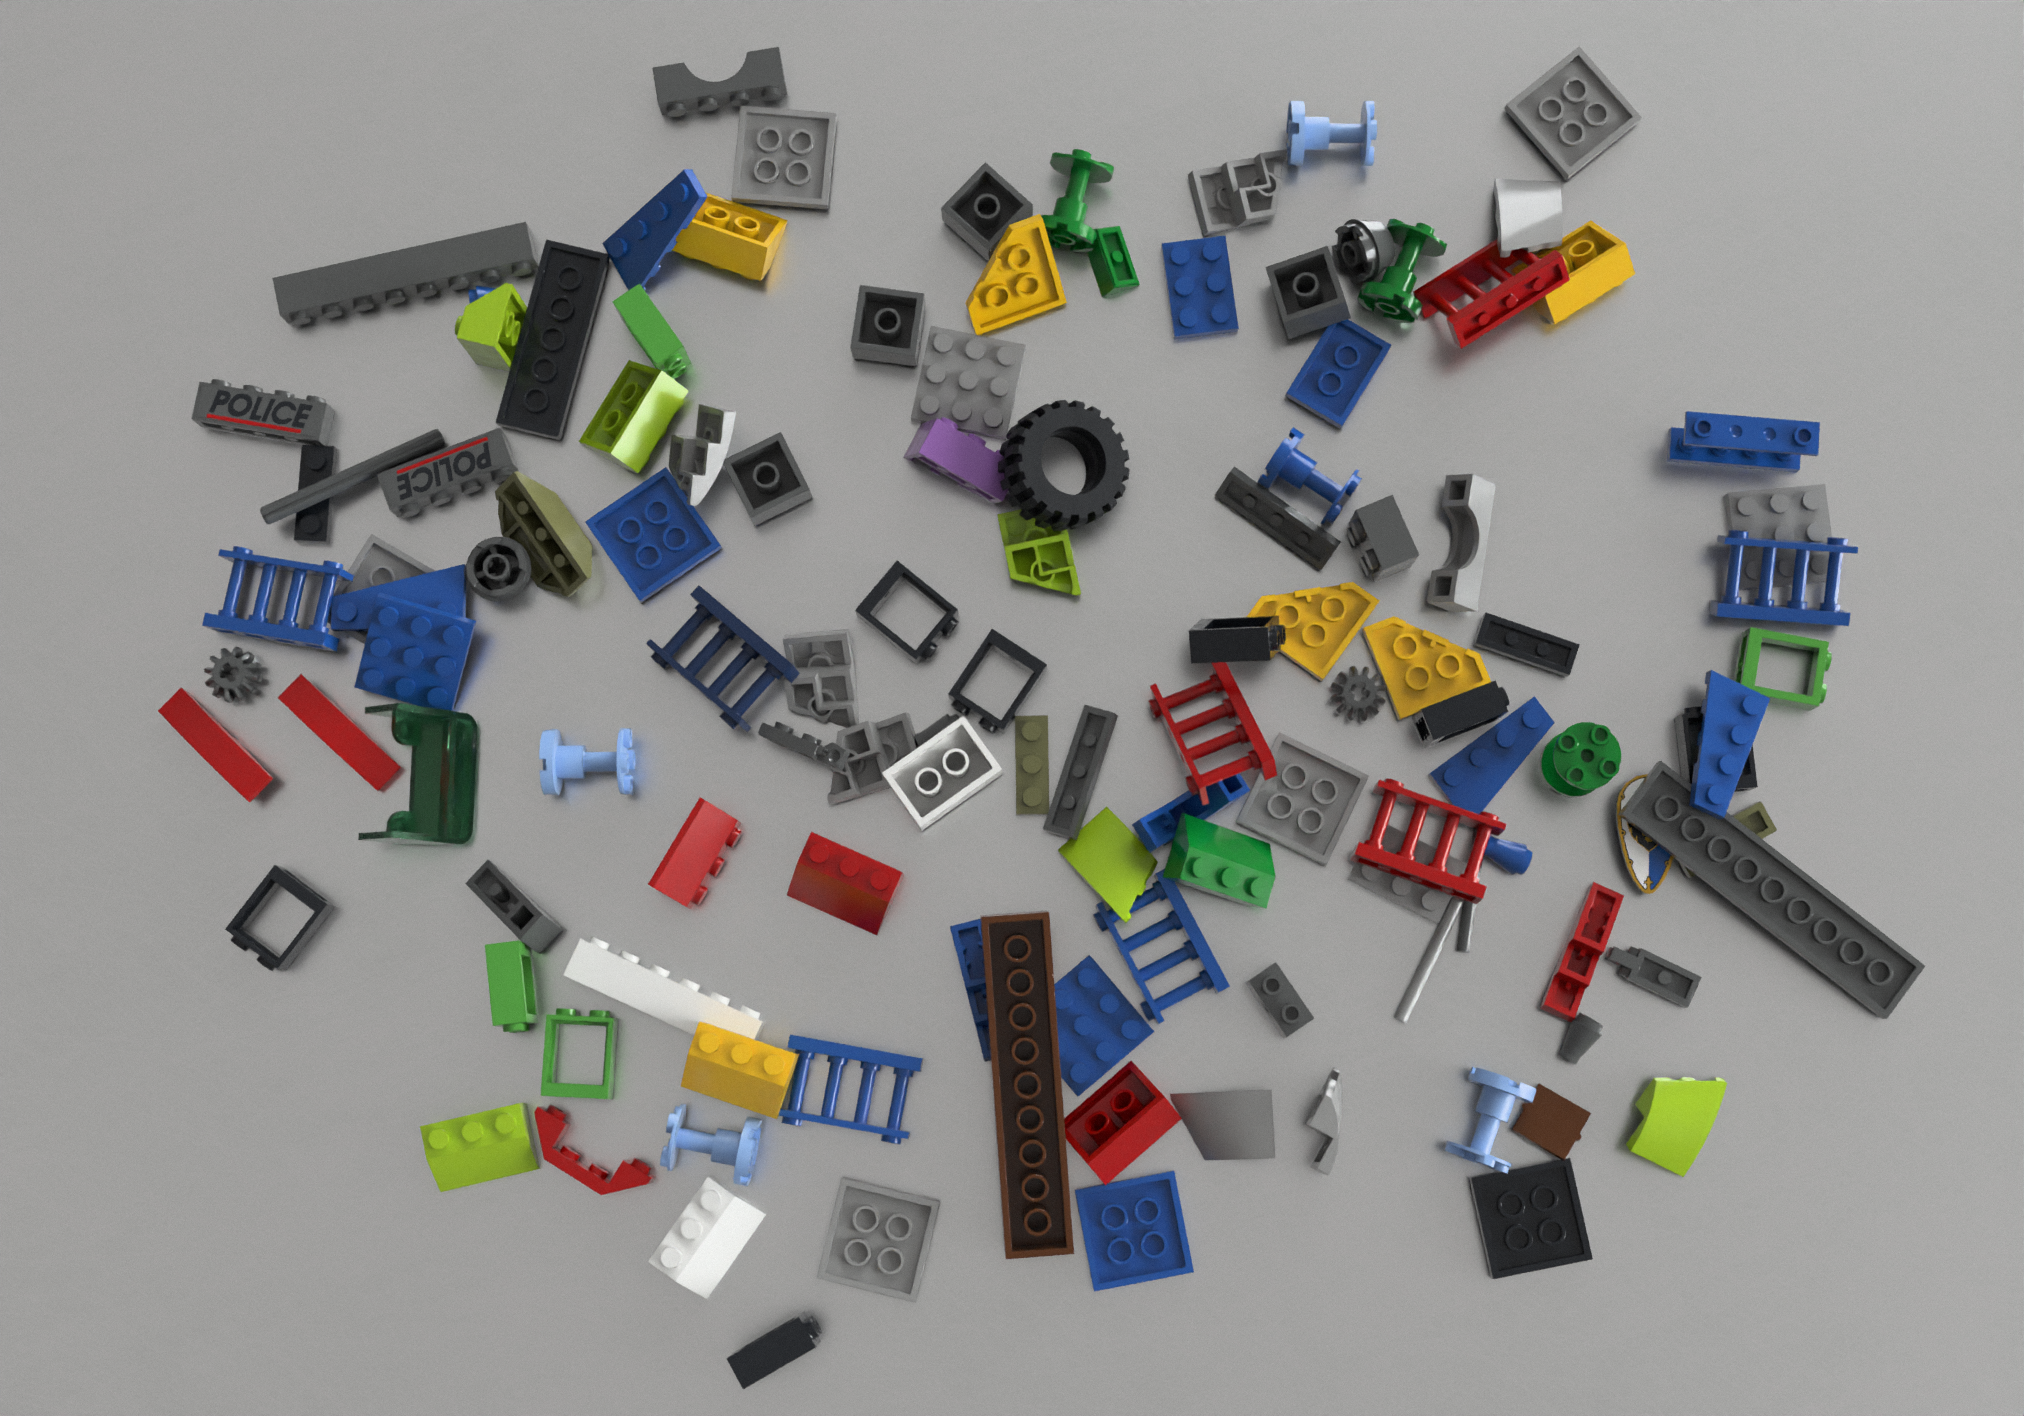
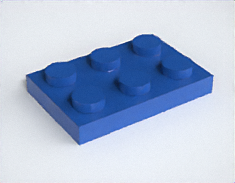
M1226 236L1162 243L1161 250L1174 340L1238 332L1239 327Z
M1348 319L1329 325L1285 396L1341 429L1392 345Z

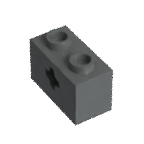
M1276 962L1245 982L1283 1038L1288 1037L1314 1019Z

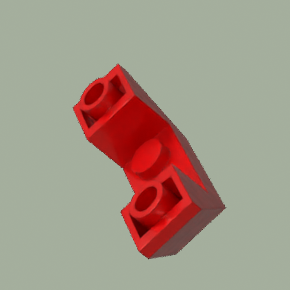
M551 1104L548 1108L544 1106L536 1108L534 1115L544 1160L600 1195H605L650 1184L655 1180L656 1177L649 1173L652 1167L638 1158H634L632 1162L628 1159L623 1160L612 1179H607L609 1173L594 1163L590 1167L578 1161L581 1155L565 1145L561 1149L558 1148L559 1143L571 1126V1123L564 1120L567 1114Z

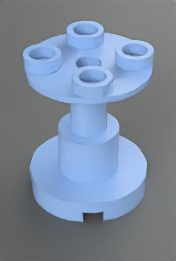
M1290 101L1286 133H1288V143H1286L1288 165L1302 166L1304 150H1328L1329 143H1360L1361 165L1373 166L1374 147L1370 146L1371 140H1376L1377 120H1373L1374 101L1363 102L1360 124L1329 123V117H1305L1304 101Z
M621 728L619 730L617 752H587L585 745L563 746L560 730L551 729L543 731L539 750V759H543V770H539L543 794L559 795L562 790L563 779L586 778L587 772L617 771L620 794H632L633 777L629 775V770H633L636 767L635 750H629L632 747L631 728Z
M1472 1067L1468 1081L1483 1087L1475 1112L1480 1113L1481 1116L1470 1148L1446 1141L1445 1151L1471 1162H1479L1492 1169L1508 1173L1509 1167L1512 1164L1489 1155L1500 1122L1508 1123L1515 1099L1533 1103L1537 1089L1521 1082L1517 1085V1082L1510 1080L1508 1077Z
M681 1104L680 1107L676 1106L674 1113H670L668 1117L666 1133H670L671 1138L669 1139L668 1146L663 1147L660 1166L667 1167V1171H672L679 1149L711 1154V1162L735 1166L734 1184L748 1186L752 1177L748 1170L749 1166L755 1165L762 1119L747 1117L742 1133L718 1128L716 1134L685 1129L686 1104Z

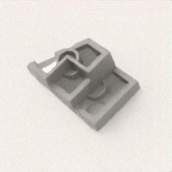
M1286 149L1259 153L1254 158L1229 161L1219 167L1193 170L1188 174L1203 236L1247 226L1271 218L1276 214L1278 204L1277 193L1281 188L1282 178L1280 177L1283 161L1287 157Z
M1495 179L1493 192L1497 204L1495 219L1499 231L1497 246L1500 257H1509L1511 250L1521 248L1529 253L1542 248L1562 246L1563 212L1559 181Z
M699 404L696 436L671 435L668 467L672 475L676 477L679 488L687 490L688 498L686 502L688 505L698 506L716 480L729 449L736 412L712 405Z
M849 629L785 634L783 644L786 659L800 673L792 683L783 678L788 710L802 715H811L818 721L824 723L830 721L846 728L859 724L856 677Z
M905 712L877 723L865 721L838 731L836 744L850 752L842 771L832 767L833 778L831 790L827 797L828 803L834 804L891 788L882 772L919 747L909 713Z
M1334 1067L1319 1093L1321 1097L1306 1125L1315 1129L1314 1131L1326 1137L1310 1166L1325 1175H1330L1338 1152L1342 1111L1341 1071Z
M1272 1090L1170 1094L1173 1104L1204 1160L1275 1158Z

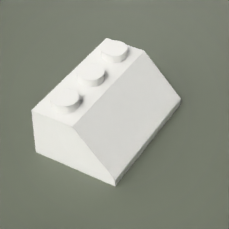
M964 715L882 772L921 831L1003 774L1002 768Z
M708 1176L648 1262L675 1282L708 1299L767 1214L714 1176Z

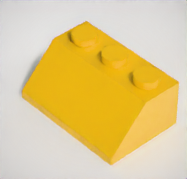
M706 193L707 199L688 227L681 230L672 251L680 253L685 258L698 259L710 263L717 269H727L739 273L746 279L761 281L771 268L788 220Z
M1590 220L1563 237L1562 246L1545 248L1537 253L1536 256L1540 259L1554 250L1562 254L1570 281L1532 305L1539 314L1553 324H1557L1585 305L1594 302L1612 288L1621 285L1625 280L1635 275L1626 243ZM1521 263L1511 270L1512 275H1516L1528 266Z
M699 1021L687 1055L681 1087L777 1119L799 1054Z

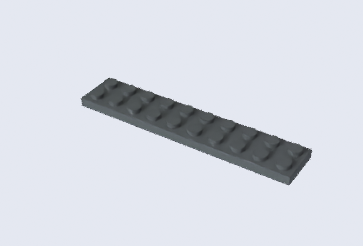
M1658 761L1618 815L1881 1019H1887L1922 972L1925 965L1728 812H1726L1724 818L1717 819L1690 806L1692 784L1665 763Z

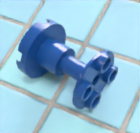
M1293 427L1289 433V437L1292 440L1290 441L1285 437L1265 467L1266 473L1269 474L1268 477L1262 474L1258 479V483L1269 490L1276 479L1280 477L1298 490L1303 485L1332 503L1320 524L1324 525L1326 521L1333 524L1343 509V506L1339 504L1343 496L1347 494L1351 497L1360 484L1362 478L1357 476L1360 470L1356 469L1344 487L1315 469L1316 461L1297 450L1305 434Z

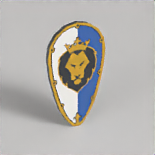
M1645 774L1635 776L1623 785L1617 796L1615 810L1617 831L1627 870L1639 890L1650 894L1655 892L1664 881L1671 867L1673 857L1618 815L1648 775Z

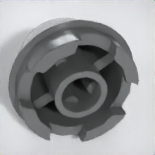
M1351 219L1335 230V233L1338 234V241L1336 245L1332 246L1334 260L1340 272L1346 270L1352 277L1351 282H1371L1393 262L1395 257L1394 241L1390 231L1383 223L1373 220Z
M492 537L481 541L471 551L466 563V577L470 587L479 596L490 601H505L515 597L525 588L531 575V561L527 551L521 544L507 537Z

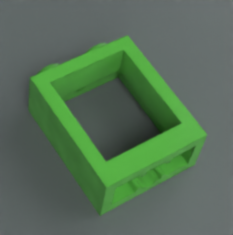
M640 283L612 301L622 321L656 369L662 370L673 379L680 377L687 371V366L691 364V361L683 344Z
M1750 627L1742 632L1734 681L1769 697V703L1808 711L1819 707L1820 703L1824 702L1827 692V685L1823 684L1824 672L1829 670L1832 653L1828 652L1829 642ZM1762 642L1814 652L1807 695L1755 686Z
M519 940L486 944L485 953L493 1026L503 1027V1032L509 1033L530 1031V1024H538L531 948Z
M556 1008V1015L546 1014L541 1096L613 1099L618 1018H610V1011L590 1010L589 1016H576L577 1009ZM560 1024L606 1026L602 1085L556 1083Z

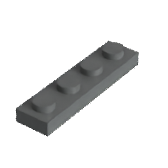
M1235 466L1215 494L1320 570L1326 565L1341 543L1337 538Z
M1084 705L1043 827L1045 831L1077 840L1118 715L1115 713Z

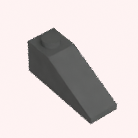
M489 859L465 883L519 940L539 954L563 930Z

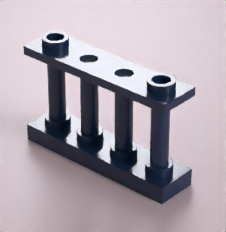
M698 585L690 594L698 603L695 607L697 611L663 648H660L651 639L646 644L654 651L651 658L664 670L671 666L723 711L719 717L732 729L739 725L748 732L751 727L741 716L775 678L779 680L783 676L792 683L800 673L792 663ZM714 617L721 623L717 627L719 631L686 668L682 667L672 657L706 619L710 621ZM739 638L744 643L741 646L742 651L708 688L695 678L729 639ZM760 656L767 662L764 666L766 670L730 708L718 696L752 658L756 660Z

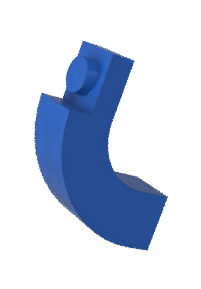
M1240 773L1207 786L1206 791L1209 804L1203 806L1198 794L1192 796L1188 790L1176 799L1133 823L1132 826L1149 853L1174 840L1181 813L1206 821L1249 792L1250 789Z

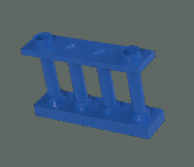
M1686 411L1684 428L1671 427L1668 430L1667 462L1796 473L1800 470L1801 455L1817 456L1819 453L1820 422Z
M1728 530V536L1718 535L1717 542L1730 544L1725 595H1721V601L1711 600L1710 614L1717 617L1849 626L1851 613L1840 610L1841 604H1837L1843 553H1858V547L1849 545L1848 539L1827 537V543L1753 538L1748 537V531ZM1744 546L1763 547L1758 598H1754V603L1741 602L1742 597L1738 596ZM1777 548L1796 549L1791 600H1787V606L1774 605L1775 600L1771 599ZM1810 550L1829 552L1824 602H1820V608L1807 607L1808 602L1804 601Z
M233 546V551L219 550L218 556L232 562L233 566L223 609L218 611V615L205 613L202 626L221 633L337 652L340 639L328 634L329 628H326L337 579L353 582L354 575L343 570V564L324 561L323 565L254 555L253 550ZM251 565L263 567L253 614L249 615L248 620L238 618L239 614L236 613L246 566ZM276 570L293 572L283 620H279L277 625L268 623L269 619L266 618ZM306 575L323 577L313 625L310 624L308 630L298 628L299 624L296 623Z
M1165 869L1155 873L1156 882L1152 883V888L1144 891L1142 896L1137 895L1130 909V914L1158 899L1160 901L1166 899L1172 910L1167 913V918L1122 940L1114 925V922L1120 918L1112 909L1107 911L1103 902H1100L1095 906L1098 912L1093 914L1102 932L1108 930L1144 999L1140 1006L1147 1020L1151 1021L1154 1019L1157 1025L1165 1021L1160 1013L1161 1011L1205 988L1207 990L1213 988L1217 994L1230 987L1175 881L1163 877ZM1174 928L1176 931L1182 929L1188 940L1183 943V947L1139 970L1137 969L1129 954L1130 951ZM1189 958L1192 961L1198 959L1203 968V971L1199 972L1200 976L1155 1000L1152 998L1145 981Z
M790 1035L787 1048L795 1049V1053L799 1054L795 1067L788 1109L781 1108L778 1115L783 1116L782 1123L802 1126V1120L872 1132L882 1134L881 1141L901 1144L902 1138L909 1139L910 1132L900 1130L909 1077H913L914 1071H922L923 1058ZM815 1053L828 1055L827 1062H830L821 1115L801 1112L810 1060L814 1059ZM848 1059L861 1061L860 1068H863L854 1122L834 1118L843 1065H847ZM881 1065L894 1067L893 1074H896L887 1128L867 1124L876 1071H880Z

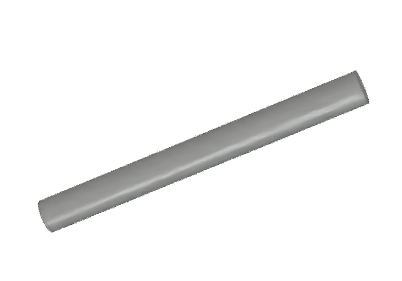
M1451 898L1394 1016L1395 1019L1403 1023L1407 1022L1463 906L1462 902Z

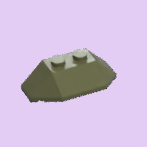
M519 471L513 472L495 491L496 500H498L501 534L503 537L515 540L527 551L531 561L530 577L537 587L560 593L566 597L572 596L591 578L592 544L555 492Z

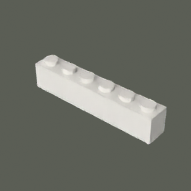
M591 936L589 942L580 938L563 974L572 980L692 1035H695L698 1023L701 1021L758 1040L765 1025V1022L758 1019L761 1013L742 1005L740 1011L728 1006L729 998L713 991L710 997L698 992L700 985L683 977L680 983L667 978L670 971L657 965L651 964L650 968L647 969L637 964L640 959L639 957L624 950H621L619 955L607 950L610 945L609 943Z

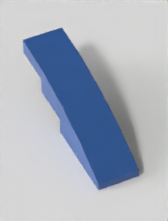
M980 919L950 926L983 1058L987 1062L990 1061L981 922Z

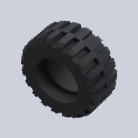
M1066 400L1055 401L1050 405L1047 403L1018 420V424L1011 427L1006 434L1008 440L1002 443L999 451L1000 455L1004 456V459L998 462V472L1004 473L1005 478L1000 481L1002 490L1008 489L1011 495L1007 499L1012 507L1018 505L1022 509L1019 515L1028 521L1035 518V526L1043 529L1051 526L1053 531H1064L1068 528L1073 530L1102 517L1104 513L1111 511L1117 504L1116 499L1123 496L1126 487L1122 482L1129 479L1130 469L1125 467V462L1130 460L1128 450L1122 449L1121 443L1125 440L1121 432L1116 434L1112 429L1115 423L1109 417L1102 419L1100 417L1101 410L1091 406L1088 409H1084V402L1076 400L1069 404ZM1048 438L1064 439L1075 446L1082 455L1086 466V480L1080 493L1071 495L1061 492L1046 478L1041 465V452Z

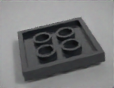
M1566 1158L1565 1161L1559 1159L1509 1169L1508 1173L1499 1171L1469 1177L1491 1279L1593 1259L1570 1158Z

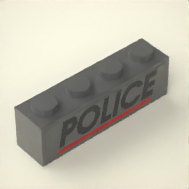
M212 379L211 383L199 382L191 419L199 426L304 445L328 446L335 411L321 397L308 395L305 400L294 398L295 395L287 391L275 390L274 394L264 393L263 389L257 386L243 385V389L231 387L229 382Z
M500 428L378 473L377 477L389 510L397 517L406 518L416 515L420 512V508L429 504L433 506L445 504L451 500L450 496L458 493H474L481 489L482 484L492 480L494 483L505 481L511 473L519 470L506 435Z

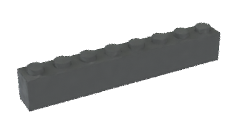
M526 222L274 277L272 279L280 316L288 324L303 325L309 323L311 318L320 316L335 318L347 310L366 311L372 309L374 304L383 302L397 304L405 301L406 297L415 295L429 297L435 295L437 290L446 288L460 290L468 287L469 283L478 281L492 283L498 281L500 276L509 274L514 276L527 275L532 272L531 269L538 268L539 264L532 231Z

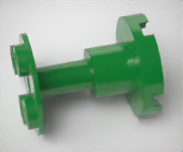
M1074 149L1072 155L1052 153L1050 165L1054 170L1069 177L1064 197H1059L1056 200L1053 215H1041L1050 245L1060 248L1062 243L1071 245L1070 251L1073 252L1092 251L1097 233L1090 226L1084 224L1088 206L1083 202L1088 182L1106 183L1111 180L1114 166L1104 162H1097L1091 159L1089 152L1080 149Z
M1389 219L1386 227L1390 231L1394 243L1402 248L1395 265L1387 266L1381 282L1363 283L1357 300L1371 312H1374L1375 307L1385 311L1384 318L1401 323H1414L1415 319L1418 320L1423 308L1422 303L1411 295L1417 280L1413 270L1419 255L1430 257L1442 256L1445 253L1447 243L1434 236V228L1427 224L1417 223L1416 226H1411L1397 219Z
M1592 722L1577 723L1568 727L1563 733L1553 737L1544 747L1539 758L1540 775L1550 789L1560 793L1562 796L1568 798L1582 797L1591 793L1596 788L1604 786L1616 776L1620 769L1621 749L1617 739L1606 726Z

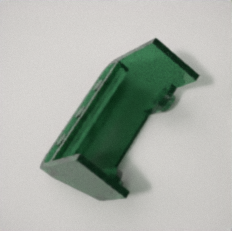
M402 703L365 707V714L391 717V731L395 741L400 745L412 747L409 811H396L391 814L387 821L386 831L359 833L358 840L429 845H458L468 842L473 833L477 752V724L474 718L468 713Z

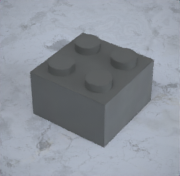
M985 162L941 207L942 220L989 261L1008 226L1033 216V204Z
M1328 246L1265 267L1289 339L1351 318Z
M860 285L850 346L852 357L917 366L926 306L924 293Z
M781 432L724 460L723 464L754 526L813 498Z
M1393 495L1355 510L1348 523L1350 527L1347 528V534L1352 545H1358L1363 555L1360 558V562L1367 576L1372 575L1374 582L1410 568L1419 556V552Z

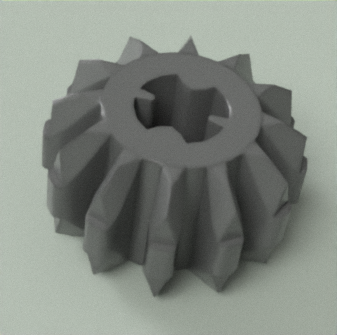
M234 647L230 653L228 649L223 648L220 652L221 659L210 656L211 662L215 665L213 668H205L204 672L212 676L207 679L205 684L209 688H214L213 696L217 698L223 696L224 701L232 703L235 697L241 702L246 701L245 691L252 694L257 693L256 688L252 684L253 682L259 683L263 680L261 676L254 673L262 667L260 663L253 662L254 655L251 652L243 654L241 648ZM236 669L239 673L238 675L234 674V676L237 678L234 681L228 679L229 675H233L230 673L231 670Z
M1351 666L1349 668V676L1341 671L1337 675L1341 683L1333 682L1330 686L1333 691L1339 693L1332 695L1330 702H1341V705L1336 709V713L1341 714L1347 709L1349 711L1347 714L1348 721H1352L1357 712L1359 720L1365 722L1367 720V712L1375 717L1379 713L1375 705L1383 706L1386 700L1376 694L1385 692L1386 686H1375V683L1380 679V675L1377 673L1371 679L1368 678L1369 667H1364L1361 674L1358 675L1357 668ZM1356 687L1362 688L1361 694L1366 696V698L1362 697L1359 701L1354 700L1355 694L1350 692V689L1354 691Z

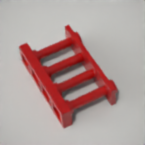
M1496 239L1413 291V294L1423 305L1420 313L1424 319L1437 311H1440L1447 317L1446 320L1454 343L1462 349L1570 281L1563 256L1558 251L1554 250L1540 259L1532 252L1528 253L1521 248L1511 250L1509 257H1500ZM1518 260L1528 266L1514 276L1505 270V268ZM1491 277L1501 283L1487 293L1478 287V285ZM1464 294H1467L1474 300L1460 310L1451 304V302Z
M1226 662L1211 663L1213 674L1209 676V680L1164 698L1156 683L1150 686L1153 699L1148 700L1151 712L1155 719L1161 717L1188 773V776L1185 777L1187 787L1192 796L1198 794L1203 806L1209 804L1206 791L1207 786L1253 768L1255 771L1259 769L1264 780L1277 776L1275 759ZM1209 693H1222L1225 700L1221 701V705L1177 723L1174 722L1169 712L1172 708ZM1227 717L1231 719L1234 717L1237 725L1234 726L1233 731L1187 749L1181 735ZM1240 742L1241 745L1247 743L1250 749L1247 752V756L1201 775L1193 762Z
M1393 779L1379 780L1374 786L1372 793L1383 797L1369 840H1365L1364 843H1357L1350 860L1478 904L1484 898L1487 886L1479 884L1480 880L1477 876L1490 834L1499 836L1505 830L1507 824L1498 821L1499 817L1492 813L1480 812L1477 814L1403 788L1404 784ZM1395 801L1414 807L1401 851L1393 854L1384 851V846L1381 844ZM1430 812L1444 817L1446 820L1433 861L1428 863V865L1416 862V857L1413 854L1426 814ZM1461 823L1476 828L1478 831L1465 872L1460 874V876L1447 873L1448 869L1445 865L1458 824Z

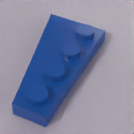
M684 169L602 243L628 291L639 283L646 290L644 285L650 277L656 275L661 267L659 263L664 255L672 251L681 230L688 227L707 199V195L692 169Z
M462 564L333 596L331 630L368 631L376 597L379 593L466 618V565Z
M1710 670L1706 672L1705 676L1707 688L1705 699L1702 700L1701 713L1703 714L1701 732H1698L1697 746H1699L1697 763H1694L1689 805L1717 819H1722L1726 815L1770 698Z
M1534 696L1429 773L1428 776L1449 804L1479 814L1555 722Z

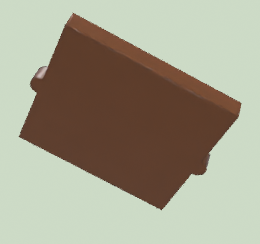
M1538 1084L1533 1103H1523L1521 1107L1523 1111L1512 1132L1565 1161L1575 1141H1580L1582 1137L1580 1132L1591 1113L1545 1086Z

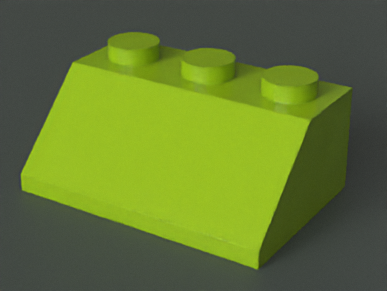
M505 283L465 306L463 316H458L456 320L455 335H457L458 341L476 364L510 372L527 306L513 284Z
M628 360L578 442L615 464L639 473L641 468L648 463L650 454L657 442L665 435L667 426L674 414L681 409L684 398L689 391L662 370Z
M527 1103L513 1104L420 1126L426 1160L440 1192L540 1169Z

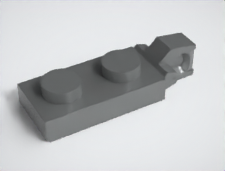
M776 721L774 727L762 722L758 733L763 738L841 771L843 770L850 752L832 742L823 746L820 745L822 740L804 733L802 738L792 735L794 729Z
M1613 946V948H1609L1605 960L1621 967L1618 974L1625 977L1626 980L1684 1008L1689 1007L1702 978L1642 948L1637 949L1631 946L1628 952H1625Z

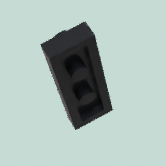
M302 445L298 491L335 474L337 448L334 446ZM333 496L296 513L294 541L297 543L330 544Z
M1487 612L1483 615L1474 642L1475 646L1566 677L1571 673L1580 645Z

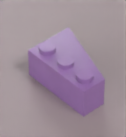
M941 417V419L936 418L920 425L903 458L911 462L914 457L931 466V472L940 475V473L947 475L957 481L958 486L992 503L1004 500L1008 489L1003 491L1000 481L1005 479L1004 473L998 472V462L1004 459V456L999 453L1000 450L994 452L985 447L986 441L974 434L969 433L968 436L957 430L959 426L955 422L945 417Z

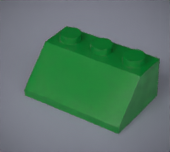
M1181 813L1163 877L1248 907L1266 909L1276 877L1270 843Z

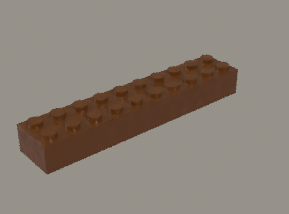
M1045 910L980 915L1005 1258L1018 1259L1074 1254L1049 912Z

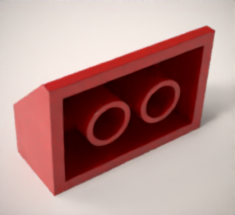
M700 797L648 885L689 909L692 908L693 904L698 906L708 891L705 884L711 875L716 877L724 865L725 859L721 857L727 847L733 848L742 834V831L739 830L741 823Z
M811 832L797 862L787 896L878 935L904 874L895 868Z
M1130 1061L1064 1119L1066 1140L1089 1167L1107 1185L1182 1118L1165 1096Z

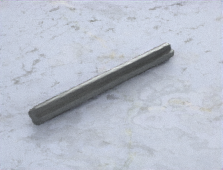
M434 429L261 507L260 513L267 524L275 523L376 477L378 473L405 464L445 445V440L438 429Z

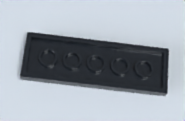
M546 239L496 419L498 426L561 440L610 261L609 254Z

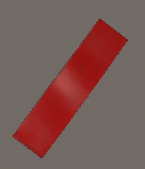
M302 674L278 696V699L377 791L401 768L347 714Z
M182 687L158 710L171 726L248 802H251L274 779L245 747L231 736Z
M1593 882L1562 950L1540 1009L1568 1022H1572L1575 1019L1584 991L1590 985L1599 957L1606 948L1624 895Z

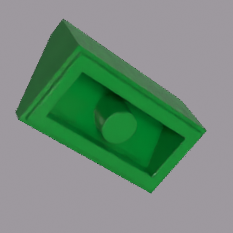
M1120 226L1094 229L1097 233L1093 250L1087 252L1101 295L1110 296L1138 287L1140 284Z

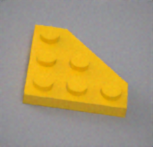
M1040 214L1008 226L966 300V308L976 335L1067 303L1045 224Z
M1348 582L1324 588L1317 587L1286 594L1261 596L1247 617L1279 616V624L1285 626L1286 633L1285 644L1281 645L1279 652L1320 681H1323L1380 600L1354 582Z
M1393 616L1362 629L1398 720L1415 715L1422 708L1491 682L1480 653L1453 644L1448 639L1425 629L1421 630L1400 618Z

